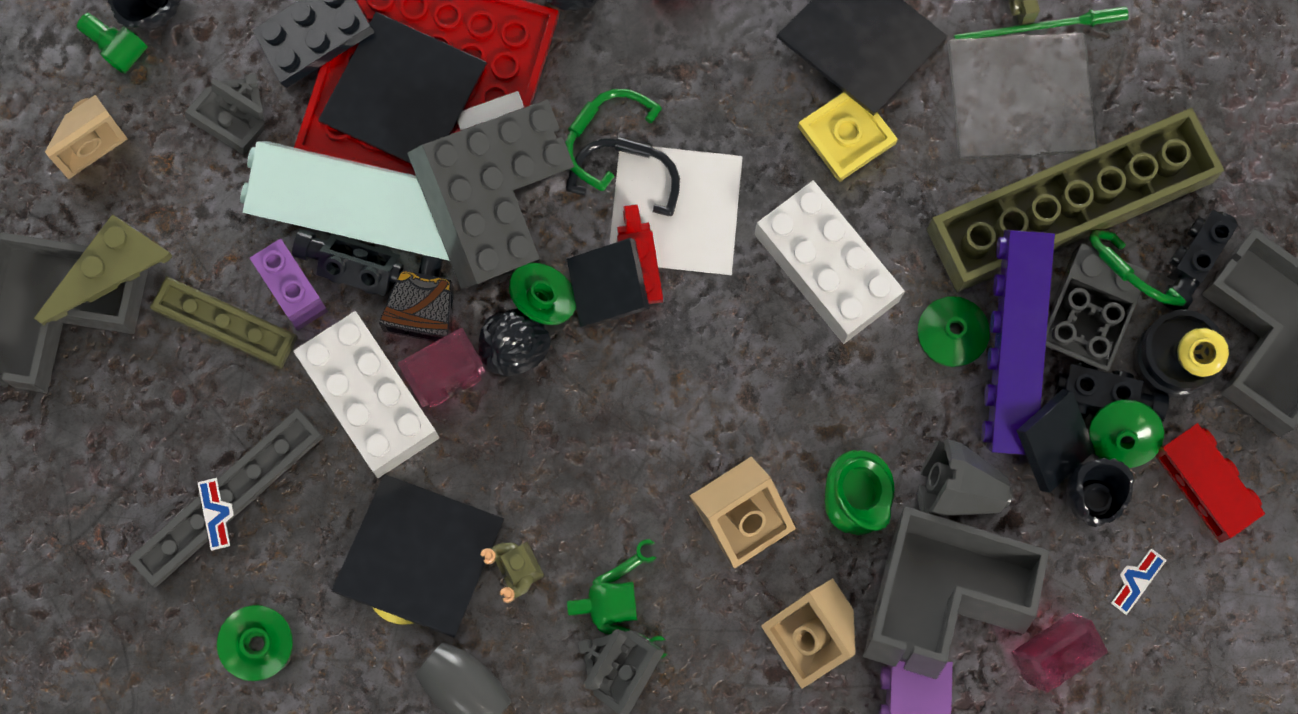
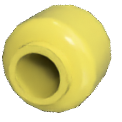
M1207 328L1193 329L1183 336L1179 342L1177 354L1180 364L1190 374L1206 377L1222 370L1227 363L1229 350L1224 337L1218 332ZM1198 345H1203L1200 350H1195ZM1206 347L1208 348V355H1207V356H1206V354L1204 353ZM1195 354H1201L1203 359H1198Z

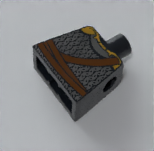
M423 255L418 273L405 270L399 273L380 318L379 325L383 332L447 345L451 344L454 287L451 280L440 278L443 264L442 259Z

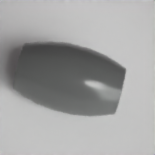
M444 642L437 647L415 674L426 694L446 714H502L512 702L501 682L486 666L467 652Z

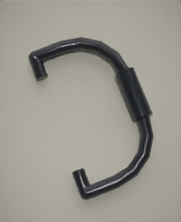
M618 136L617 139L603 138L591 142L578 152L575 160L580 167L590 153L603 147H614L617 151L646 158L651 156L660 160L669 171L671 191L667 206L654 204L653 213L665 216H672L674 214L680 191V176L675 163L665 153L653 148L652 144ZM570 170L566 190L585 196L587 187L575 185L578 176Z

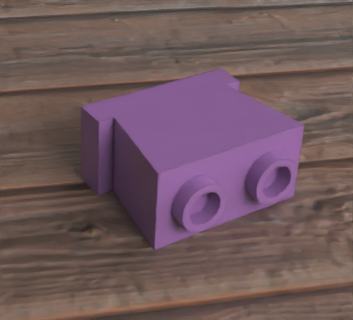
M281 238L250 257L255 268L297 331L328 312Z
M899 661L896 667L888 664L887 667H881L880 688L886 689V705L880 704L879 714H951L953 662L947 661L937 679L904 670L905 662Z

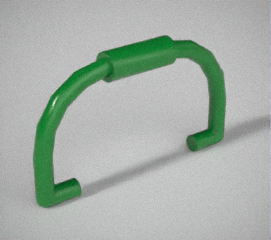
M611 89L603 92L593 101H588L568 128L569 134L565 144L574 165L570 170L581 180L599 191H604L615 176L607 171L600 181L585 172L577 164L573 156L575 139L580 137L599 110L598 107L604 101L615 97H627L651 109L645 120L652 124L662 110V107L641 93L630 89Z
M1093 230L1090 233L1089 240L1099 253V258L1123 281L1128 280L1137 289L1159 302L1175 306L1185 305L1186 300L1174 288H1170L1166 294L1152 288L1134 274V270L1110 247H1105L1100 239L1109 240L1119 250H1122L1126 243L1115 233L1104 230Z

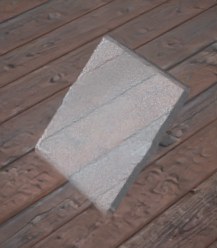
M1069 33L1030 36L1028 34L1007 35L1006 37L954 39L948 41L958 155L960 159L1039 157V155L1086 153L1098 148L1086 34Z

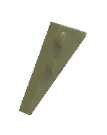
M112 214L34 319L43 326L50 321H57L68 315L67 311L86 301L91 303L117 289L121 283L141 276L140 272L159 262L166 263L172 258V254Z

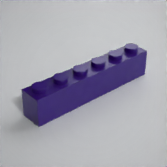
M1004 230V237H999L997 241L996 257L997 259H1002L1001 274H995L993 294L994 296H999L998 311H992L990 322L991 333H996L995 348H989L987 359L988 369L993 370L992 384L986 385L984 396L985 406H990L989 421H983L981 434L982 442L987 443L986 448L994 453L1026 455L1016 430L1041 409L1055 233Z

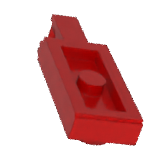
M638 204L624 206L625 226L617 227L618 235L616 240L619 242L632 238L636 241L648 303H663L653 232L650 231V224L641 223Z

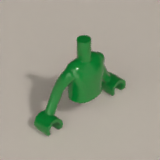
M650 539L642 540L637 546L635 555L614 569L595 578L589 589L588 599L567 601L568 616L590 613L592 622L596 625L597 629L607 635L612 634L615 630L630 631L628 628L613 624L637 621L633 582L618 584L612 582L622 578L641 563L649 564L654 562L657 557H644L640 551L642 547L654 545L655 542ZM642 635L652 643L666 640L661 636H655L650 639ZM663 653L661 659L667 656V654Z

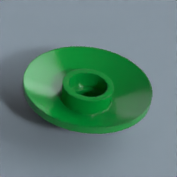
M528 263L518 267L511 275L509 280L510 296L516 307L528 318L546 325H557L566 322L575 312L576 303L572 284L561 272L553 267L541 263Z
M948 296L932 302L923 311L918 322L917 335L921 348L930 359L943 366L962 367L977 360L985 351L989 342L990 328L984 312L975 303L962 297ZM950 324H959L962 328V333L953 334L949 328Z
M1119 400L1107 404L1095 414L1090 423L1089 436L1095 450L1094 453L1099 458L1109 460L1115 458L1129 468H1133L1149 462L1157 455L1164 441V427L1159 415L1150 406L1135 400ZM1124 436L1134 438L1130 443H1122L1120 441Z
M261 605L246 606L232 613L222 624L217 637V652L222 665L232 675L246 681H262L276 675L288 662L293 648V636L288 622L277 611ZM256 637H261L264 641V646L259 651H254L251 647V643Z

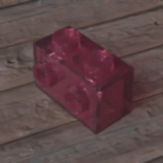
M462 327L397 363L422 408L428 404L430 407H435L445 402L450 397L448 393L460 386L462 389L474 386L481 381L480 375L486 372L481 359Z
M1069 613L1011 652L1027 684L1047 693L1059 687L1063 682L1108 653L1092 620L1073 613Z

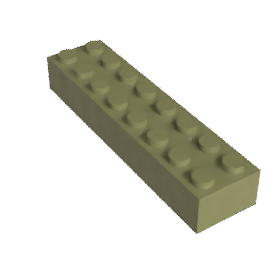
M1190 108L932 218L926 230L958 293L995 277V274H1001L1002 259H997L996 247L998 238L1004 237V230L1055 233L1054 251L1089 237L1093 230H1105L1208 186L1225 170L1193 108Z

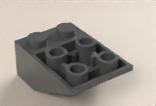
M1081 243L1073 251L1050 311L1047 324L1046 347L1109 372L1142 291L1133 286L1128 280L1123 281L1099 258V253L1096 249ZM1126 262L1134 270V274L1146 282L1150 271Z

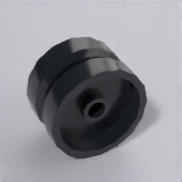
M1175 310L1162 315L1138 337L1133 350V366L1139 380L1144 381L1143 384L1151 392L1167 394L1169 398H1183L1200 390L1220 373L1218 372L1206 377L1196 376L1185 370L1178 360L1177 348L1179 342L1186 333L1193 329L1207 328L1218 332L1222 336L1219 327L1207 316L1193 310ZM1198 345L1195 350H1200L1203 345ZM1206 347V349H1205V351H1204V353L1206 354V356L1208 355V348H1207V347ZM1195 354L1198 359H1203L1201 354Z

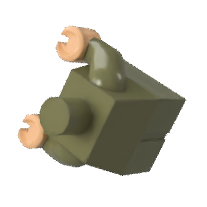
M528 542L519 546L515 543H500L491 549L486 548L481 552L482 558L485 557V564L490 565L496 561L502 575H507L504 579L508 587L500 590V595L505 597L503 598L505 603H511L515 598L525 594L533 582L545 577Z

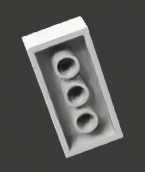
M814 180L756 224L754 235L843 344L896 305L905 292Z
M356 311L293 350L377 478L388 473L439 439L436 430Z

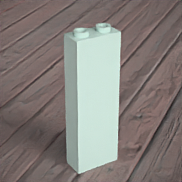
M267 141L256 142V147L251 148L247 161L248 168H251L249 182L244 183L240 196V202L244 204L243 213L450 261L417 176Z

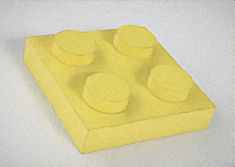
M844 92L798 123L799 130L838 182H841L894 146L898 140L878 112L873 116Z

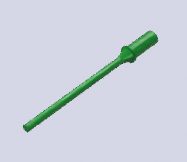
M1123 6L1096 11L1089 10L1079 17L954 35V41L958 42L1073 24H1085L1094 27L1097 24L1128 20V8Z

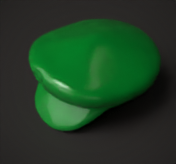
M865 450L848 451L840 455L833 462L825 484V511L830 522L838 530L844 533L865 535L882 530L890 523L895 491L893 475L888 465L878 455Z

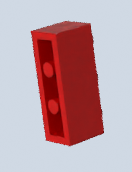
M1197 423L1159 449L1155 457L1218 542L1222 543L1237 535L1266 513L1261 508L1262 502L1259 496L1251 488H1246L1239 479V471L1236 465L1230 459L1224 458L1215 447L1217 442L1212 433L1206 428H1201Z

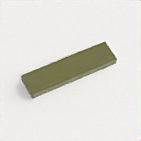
M168 276L165 277L150 306V309L156 313L280 369L283 368L298 338L296 334Z

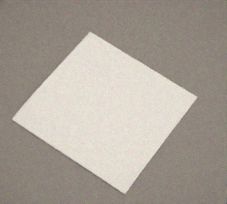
M653 147L665 153L675 163L680 176V191L674 214L672 216H665L653 213L654 204L667 206L671 191V177L667 167L654 157L646 158L619 151L610 244L617 242V227L625 226L624 206L638 204L641 223H649L650 231L653 232L658 268L732 275L742 156Z

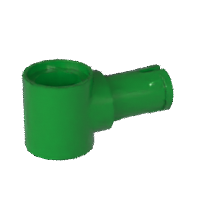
M89 12L85 13L78 20L77 29L97 43L101 51L100 55L123 74H126L148 48L136 34L124 26L120 30L116 27L110 28Z

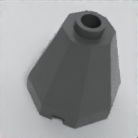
M946 439L944 442L938 441L934 444L923 464L921 475L927 477L926 486L919 484L917 490L920 511L938 517L1001 513L1003 508H1007L1010 505L1013 489L1010 487L1009 479L1006 475L960 442Z

